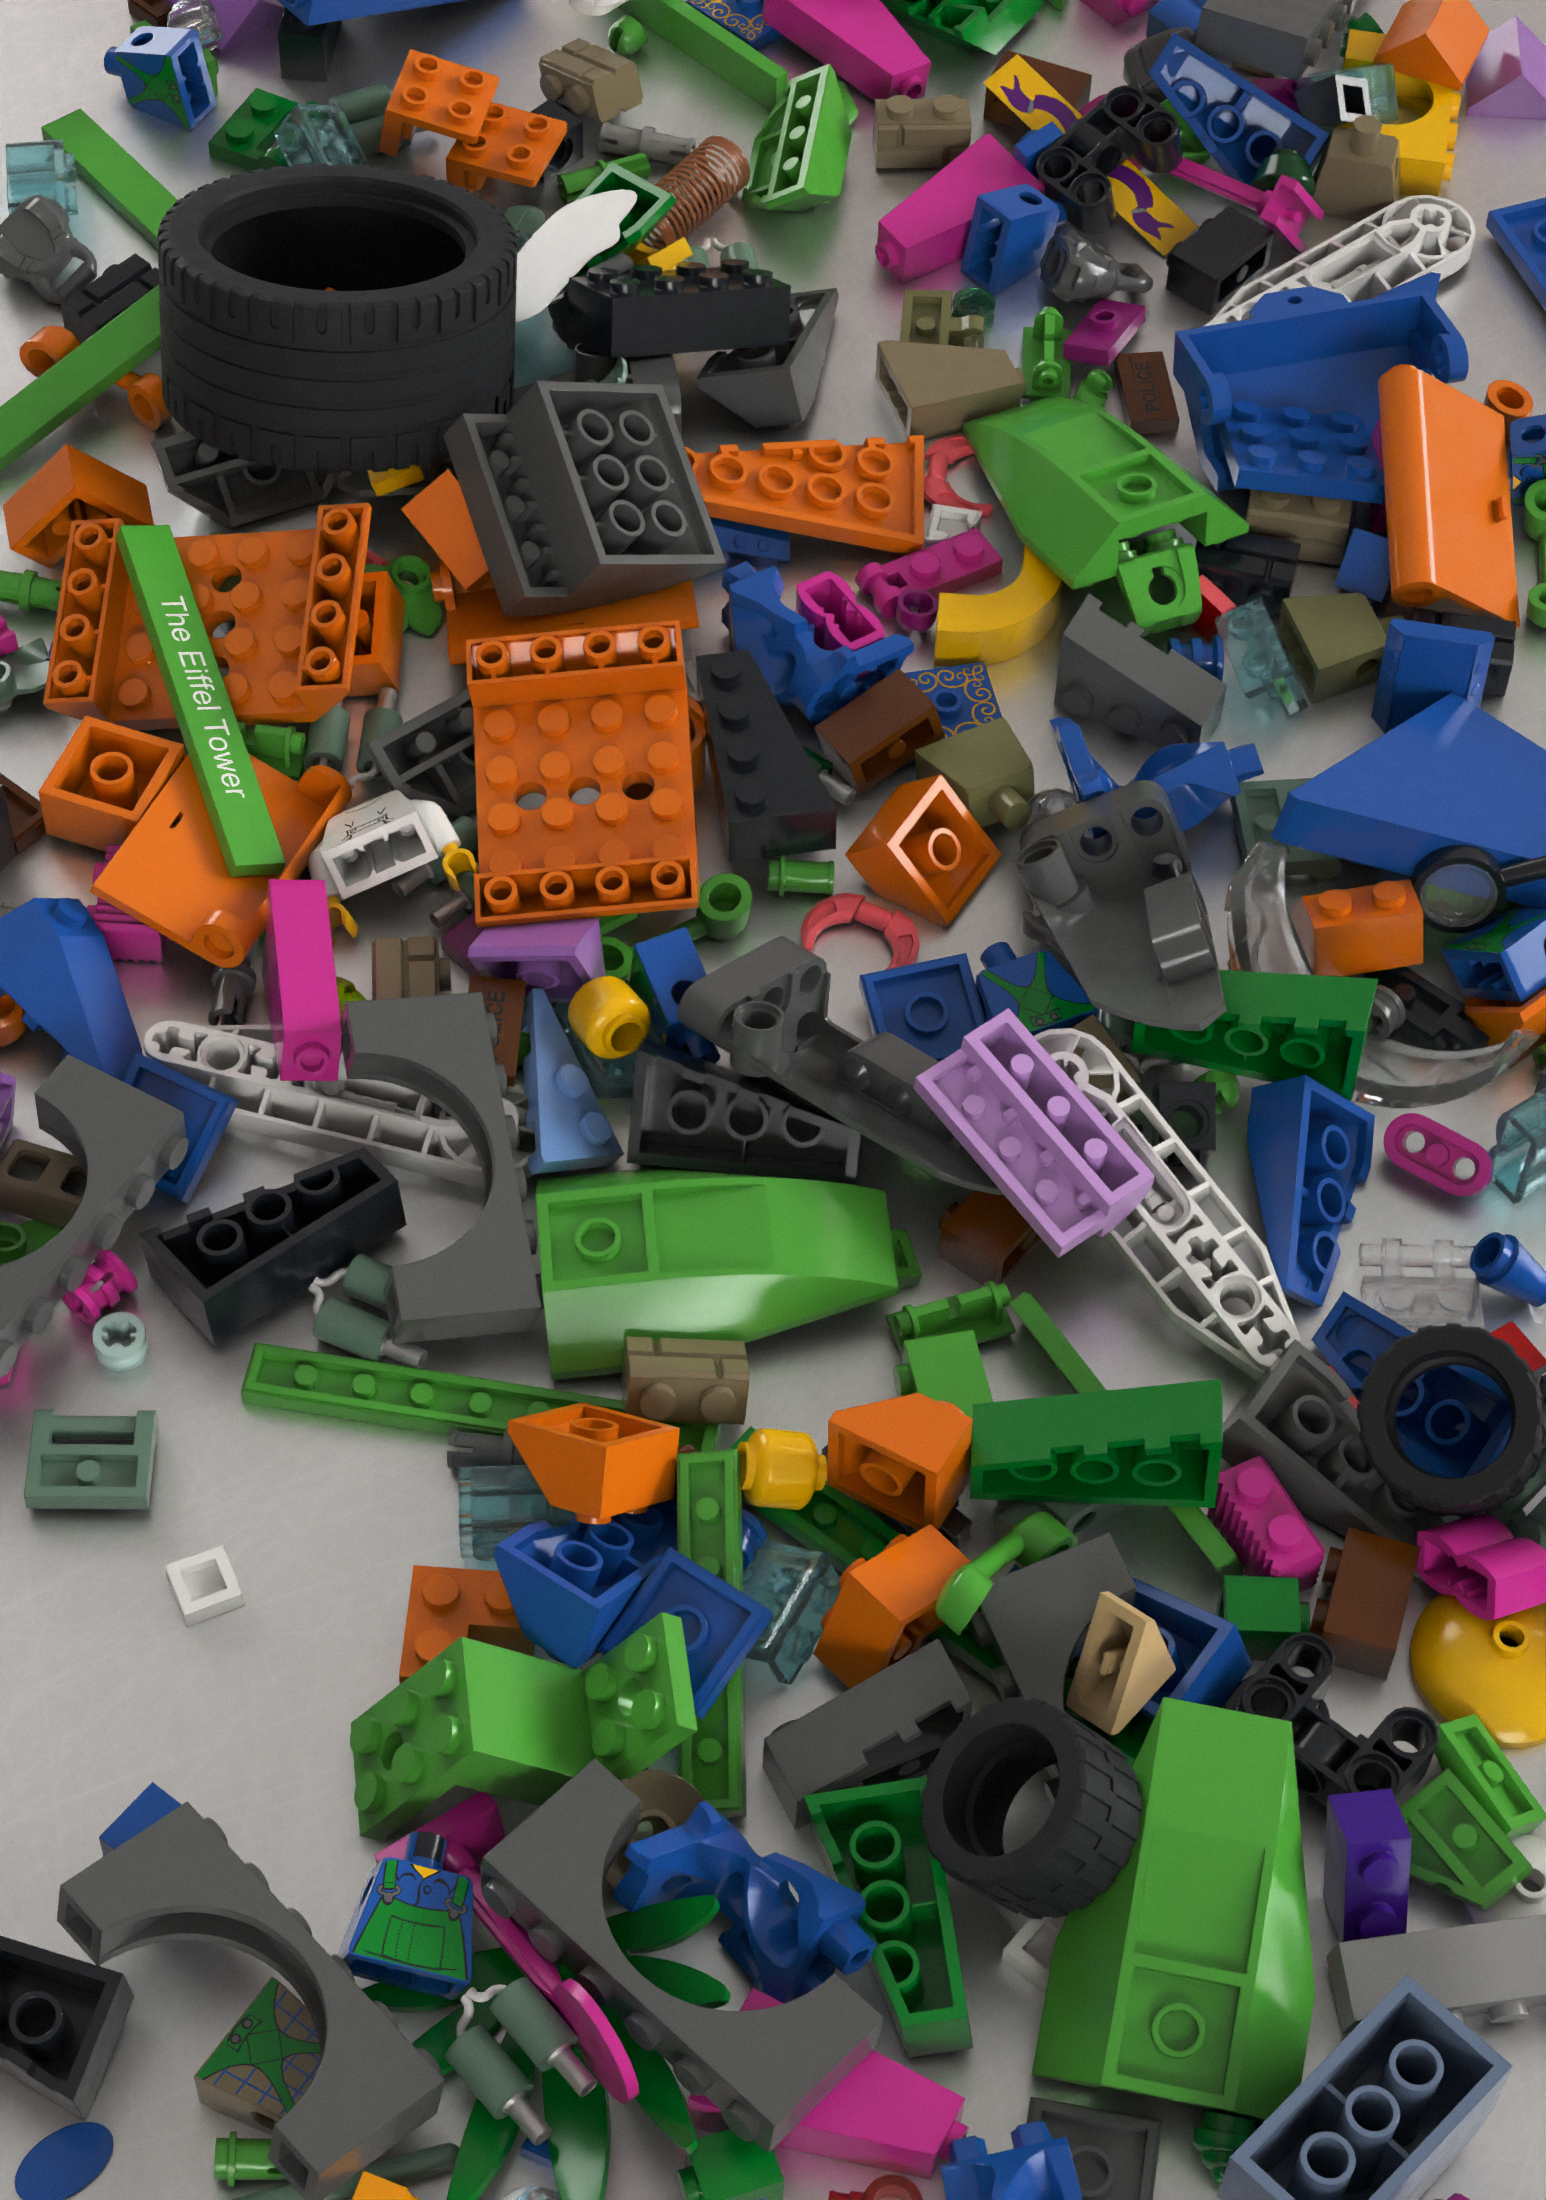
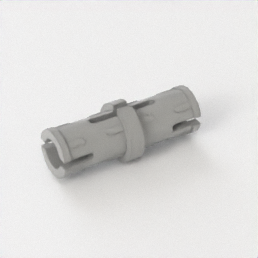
M608 122L602 124L599 137L604 138V140L598 143L599 152L602 153L609 152L625 156L644 153L648 161L652 160L678 165L680 161H683L689 155L691 149L696 148L695 138L688 139L656 133V128L649 126L639 130L612 125Z

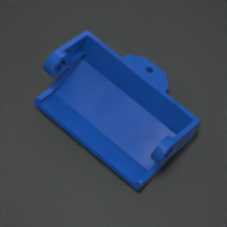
M1308 286L1264 294L1250 310L1249 319L1175 331L1173 375L1185 394L1200 466L1217 492L1239 489L1234 486L1216 424L1225 423L1230 420L1232 404L1236 401H1251L1259 404L1262 408L1280 410L1286 406H1297L1308 410L1310 413L1331 415V413L1336 411L1348 412L1364 420L1368 434L1371 436L1378 419H1380L1378 380L1390 368L1401 364L1413 365L1417 369L1431 376L1433 374L1438 380L1449 384L1464 381L1469 367L1468 352L1463 337L1427 289L1348 302L1342 294Z

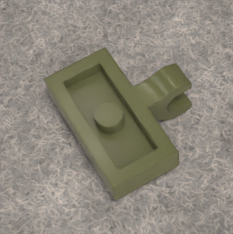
M904 289L900 341L983 348L984 336L978 335H983L984 317L978 315L951 317L952 291Z

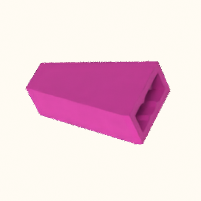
M764 0L762 18L768 25L822 64L827 65L830 63L836 74L873 101L875 99H889L895 95H905L911 99L925 96L931 61L880 0Z
M989 133L978 139L878 221V237L875 246L876 258L882 268L889 270L903 285L964 257L977 196L1020 184L1031 185L1044 194L1045 186Z
M269 879L262 979L280 1081H338L342 1028L325 880Z
M753 1987L739 2011L774 2007L783 2004V2002ZM873 2050L777 2146L931 2180L942 2159L949 2163V2144L951 2141L967 2136L969 2127L961 2123L965 2098ZM690 2094L688 2097V2107L694 2127L714 2133L729 2129L723 2119L722 2111L704 2094L702 2096Z

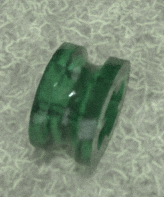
M968 287L955 294L951 317L982 316L984 317L983 333L992 328L995 319L996 301L990 292L982 288Z

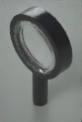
M1450 845L1429 853L1417 864L1411 877V884L1423 909V922L1435 930L1458 934L1472 932L1488 925L1498 916L1505 904L1506 888L1546 878V855L1501 867L1491 854L1470 845Z

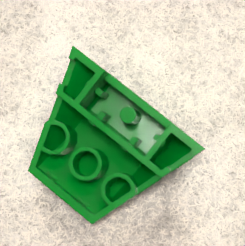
M1044 0L880 1L891 14L920 31L958 47L996 55L1042 8Z

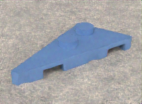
M543 988L532 989L524 999L521 1024L522 1031L530 1034L531 1052L523 1059L524 1090L529 1104L526 1112V1128L535 1130L536 1151L528 1158V1168L531 1174L612 1166L624 1153L612 1130L611 1124L607 1120Z

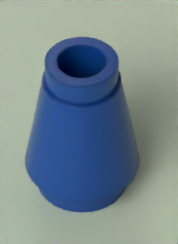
M1493 1232L1483 1237L1477 1243L1470 1257V1268L1475 1272L1476 1279L1480 1284L1529 1303L1533 1307H1539L1546 1303V1271L1515 1236Z

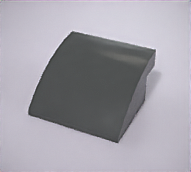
M536 381L507 414L463 413L443 435L504 617L538 616L603 606L673 587L719 570L726 564L666 393L661 384Z

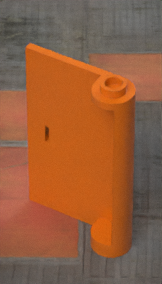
M1396 365L1390 368L1378 380L1391 598L1396 604L1405 607H1423L1448 598L1484 617L1515 621L1516 628H1519L1520 619L1504 415L1428 373L1417 369L1413 365Z
M439 560L440 571L430 572L435 603L445 601L450 665L466 663L465 640L669 620H680L681 630L700 628L692 580L650 594L598 607L538 616L504 617L492 579L474 593L465 590L442 560Z
M188 754L97 878L90 892L208 962L223 968L237 967L243 962L265 929L269 879L298 880L308 865L310 853L323 840L328 820L342 813L352 797L351 787L346 778L337 770L323 765H315L308 768L299 782H296L249 754L286 864L281 874L230 877ZM177 818L180 820L178 824L175 823Z

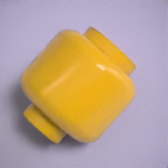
M614 976L597 977L585 983L574 994L567 1014L571 1030L595 1056L608 1060L622 1058L636 1051L643 1038L645 1039L648 1034L651 1022L647 1005L624 980Z
M760 1428L750 1435L747 1442L741 1441L738 1444L737 1450L741 1455V1488L745 1498L751 1505L800 1510L810 1502L814 1491H821L825 1486L827 1460L825 1455L818 1454L816 1444L808 1433Z

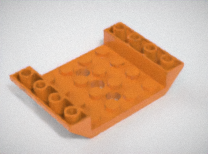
M369 503L318 506L316 529L174 537L218 667H229L228 674L222 679L237 722H244L246 725L316 722L350 693L372 511ZM121 518L71 521L44 693V706L49 710L79 720H83L86 715L137 731L180 729L115 538L120 525L125 524ZM233 576L241 577L240 583L231 591L219 592L220 585L224 580ZM227 621L235 622L234 629L230 630L225 637H213V632L218 625Z
M680 620L465 640L467 687L473 706L479 861V874H474L476 927L482 928L699 908L700 872L689 701ZM636 783H646L654 788L648 797L641 800H634L625 795L627 789ZM582 788H593L600 793L594 802L587 805L576 804L571 800L574 793ZM528 793H539L546 797L545 802L533 810L522 809L518 806L519 800Z

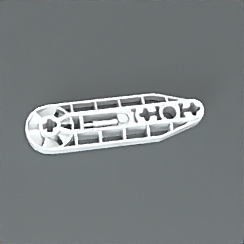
M1432 195L1409 196L1395 201L1241 287L1219 313L1203 327L1249 319L1250 310L1266 293L1313 286L1342 294L1348 302L1376 298L1377 295L1430 272L1440 273L1439 281L1458 271L1469 261L1476 235L1473 218L1463 207L1456 203ZM1464 237L1466 244L1462 248L1452 253L1446 249L1448 238Z
M166 1020L150 1027L144 1036L143 1056L239 1101L228 1123L234 1129L342 1155L365 1148L383 1165L485 1188L483 1171L477 1152L468 1135L448 1112L427 1097L393 1083L367 1079H347L342 1046L340 1050L338 1081H280L270 1024L198 1026L182 1021ZM515 1084L514 1087L507 1086L506 1097L502 1098L505 1115H512L516 1125L517 1143L516 1148L512 1150L515 1168H523L527 1180L534 1175L531 1174L528 1168V1158L533 1153L520 1151V1132L526 1131L535 1135V1130L526 1128V1121L520 1126V1118L516 1106L528 1110L529 1104L525 1096L524 1087Z
M1072 1028L1048 1029L1034 1035V1038L1155 1175L1153 1184L1168 1201V1204L1165 1205L1161 1196L1156 1194L1151 1187L1143 1200L1152 1214L1150 1215L1140 1203L1126 1217L1127 1221L1134 1228L1131 1232L1122 1238L1113 1228L1104 1236L1170 1321L1257 1382L1278 1358L1273 1352L1263 1356L1261 1354L1262 1344L1270 1351L1277 1348L1284 1351L1295 1339L1301 1343L1299 1333L1266 1246L1105 1045L1093 1035ZM1076 1047L1085 1049L1081 1058L1073 1054ZM1089 1075H1110L1113 1088L1100 1090L1089 1084ZM1121 1085L1130 1098L1118 1103ZM1140 1109L1165 1141L1152 1147L1129 1117ZM1174 1152L1200 1185L1187 1191L1163 1160ZM1209 1196L1234 1227V1230L1222 1236L1198 1204ZM1243 1240L1257 1256L1262 1266L1265 1278L1259 1281L1233 1250ZM1145 1242L1169 1273L1158 1283L1131 1250ZM1191 1256H1195L1200 1262L1192 1265L1190 1263ZM1207 1258L1211 1259L1210 1270L1201 1261ZM1212 1279H1213L1214 1282H1215V1284H1214L1213 1287L1210 1289V1287H1211V1281H1212ZM1180 1287L1204 1320L1198 1323L1175 1307L1166 1293ZM1269 1291H1271L1274 1301L1268 1294ZM1228 1298H1239L1248 1303L1251 1310L1243 1315H1233L1224 1310L1221 1303ZM1260 1324H1262L1261 1331L1259 1334V1332L1256 1329Z

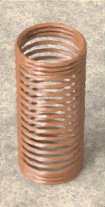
M712 135L700 143L693 152H690L683 161H680L674 169L670 170L668 174L655 184L669 193L672 192L676 197V203L656 227L663 235V238L654 230L651 232L657 239L664 242L665 246L656 242L649 235L647 239L652 244L664 248L683 237L688 239L705 221H708L715 212L723 207L729 199L733 198L735 194L747 185L750 180V167L741 149L732 141L722 136ZM711 145H717L727 151L733 157L738 167L725 152ZM705 149H711V150H714V151L720 153L722 156H724V157L730 162V164H731V165L733 166V168L735 169V172H736L737 177H738V184H737V185H736V180H735L734 174H733L732 170L730 169V167L728 166V164H727L723 159H721L718 155H716V154H714V153H712V152H710V151H707V150H705ZM705 154L715 157L720 163L724 165V167L727 169L731 176L733 184H730L728 176L721 168V166H719L714 160L706 157ZM708 162L713 164L720 171V173L725 178V181H723L718 175V173L712 167L709 166ZM645 240L642 241L644 245L656 249L650 246Z

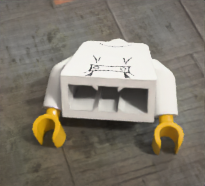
M393 790L335 815L328 820L323 840L310 853L308 867L311 880H325L333 945L336 944L334 931L341 924L344 925L352 938L356 937L358 933L356 921L346 908L340 904V901L438 859V856H444L442 866L449 885L454 891H461L456 879L458 873L471 871L474 874H479L473 854L467 849L459 848L461 841L446 814L438 804L432 801L417 799L409 801L400 790Z

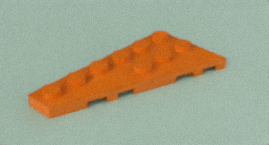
M924 435L908 436L905 443L888 444L885 443L883 437L866 438L863 445L843 446L835 439L762 443L760 450L739 451L737 444L719 445L717 452L695 453L690 448L685 447L709 517L909 555L923 548Z

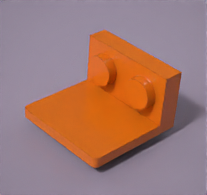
M410 49L385 110L378 152L397 157L403 139L412 141L416 127L470 144H476L497 91L499 77L438 58L431 54Z
M492 102L477 143L470 144L457 139L446 156L447 182L452 183L453 186H461L468 189L470 193H473L475 189L480 190L486 176L527 187H535L567 133V122Z

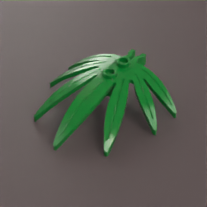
M714 1895L660 1902L641 1907L636 1912L626 1911L606 1918L619 1949L631 1965L653 1985L680 2000L705 2008L714 2009L724 2006L729 2002L731 1994L726 1986L704 1972L665 1959L630 1955L632 1953L663 1950L677 1945L696 1934L719 1911V1902ZM499 1947L472 1953L470 1983L453 2000L380 1982L361 1990L372 2001L382 2002L391 2012H427L462 2003L460 2001L461 1997L472 1987L478 1992H484L493 1985L502 1984L508 1986L513 1981L525 1976L503 1948ZM559 1960L552 1962L558 1969L562 1981L568 1978L576 1981V1976ZM497 1995L486 2002L473 2001V2018L469 2022L466 2031L482 2024L492 2036L501 2026V2023L490 2011V2006ZM548 2000L550 2004L555 2008V2010L560 2014L556 2006L550 2000ZM606 2004L599 2006L619 2037L632 2063L639 2085V2094L635 2097L636 2100L668 2138L685 2152L693 2153L698 2143L692 2116L682 2089L666 2059L655 2049L647 2051L640 2047L628 2034L624 2026V2020ZM464 2006L446 2016L411 2043L416 2049L423 2048L434 2057L441 2069L442 2076L454 2070L445 2059V2054L457 2039V2023L464 2013ZM506 2032L500 2045L533 2084L535 2064L511 2035ZM575 2047L573 2049V2052L586 2066V2068L592 2073V2075L596 2078V2076L593 2074L591 2069L586 2064L577 2047ZM553 2067L548 2071L542 2072L545 2121L552 2128V2133L547 2139L560 2199L604 2200L611 2147L608 2091L597 2079L598 2083L594 2089L587 2095L579 2097L558 2070ZM478 2098L475 2101L462 2138L447 2200H477L498 2173L520 2129L510 2115L503 2119H494Z

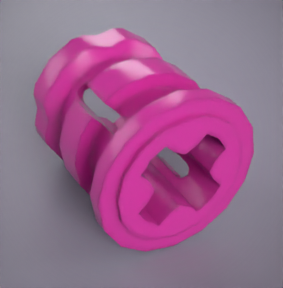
M101 1249L94 1262L88 1266L86 1276L81 1285L73 1292L67 1291L62 1297V1301L80 1320L85 1321L89 1325H95L101 1319L100 1311L102 1309L111 1310L120 1302L119 1294L122 1291L128 1294L134 1293L138 1288V1283L131 1270L116 1254L109 1249L106 1251ZM102 1280L104 1282L96 1292H91L90 1289L98 1281Z

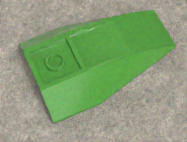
M1045 397L964 422L962 425V432L1019 539L1072 590L1089 587L1096 582L1117 576L1119 540L1125 538H1134L1141 533L1168 524L1179 523L1206 547L1212 544L1223 543L1227 539L1249 532V523L1193 474L1117 418L1082 401L1066 397Z
M661 1168L540 1179L537 1181L535 1196L541 1282L552 1380L622 1373L626 1336L651 1337L652 1340L678 1338L744 1341L745 1344L899 1294L886 1191L818 1180Z
M1163 1697L1132 1767L1138 1779L1137 1788L1142 1800V1811L1139 1814L1140 1829L1138 1838L1134 1841L1130 1852L1131 1857L1125 1868L1120 1870L1114 1879L1115 1882L1105 1893H1100L1093 1899V1903L1085 1908L1069 1912L1054 1943L1031 2075L1092 2088L1102 2086L1226 2111L1228 2112L1227 2115L1264 2122L1301 2084L1315 1998L1292 1722Z

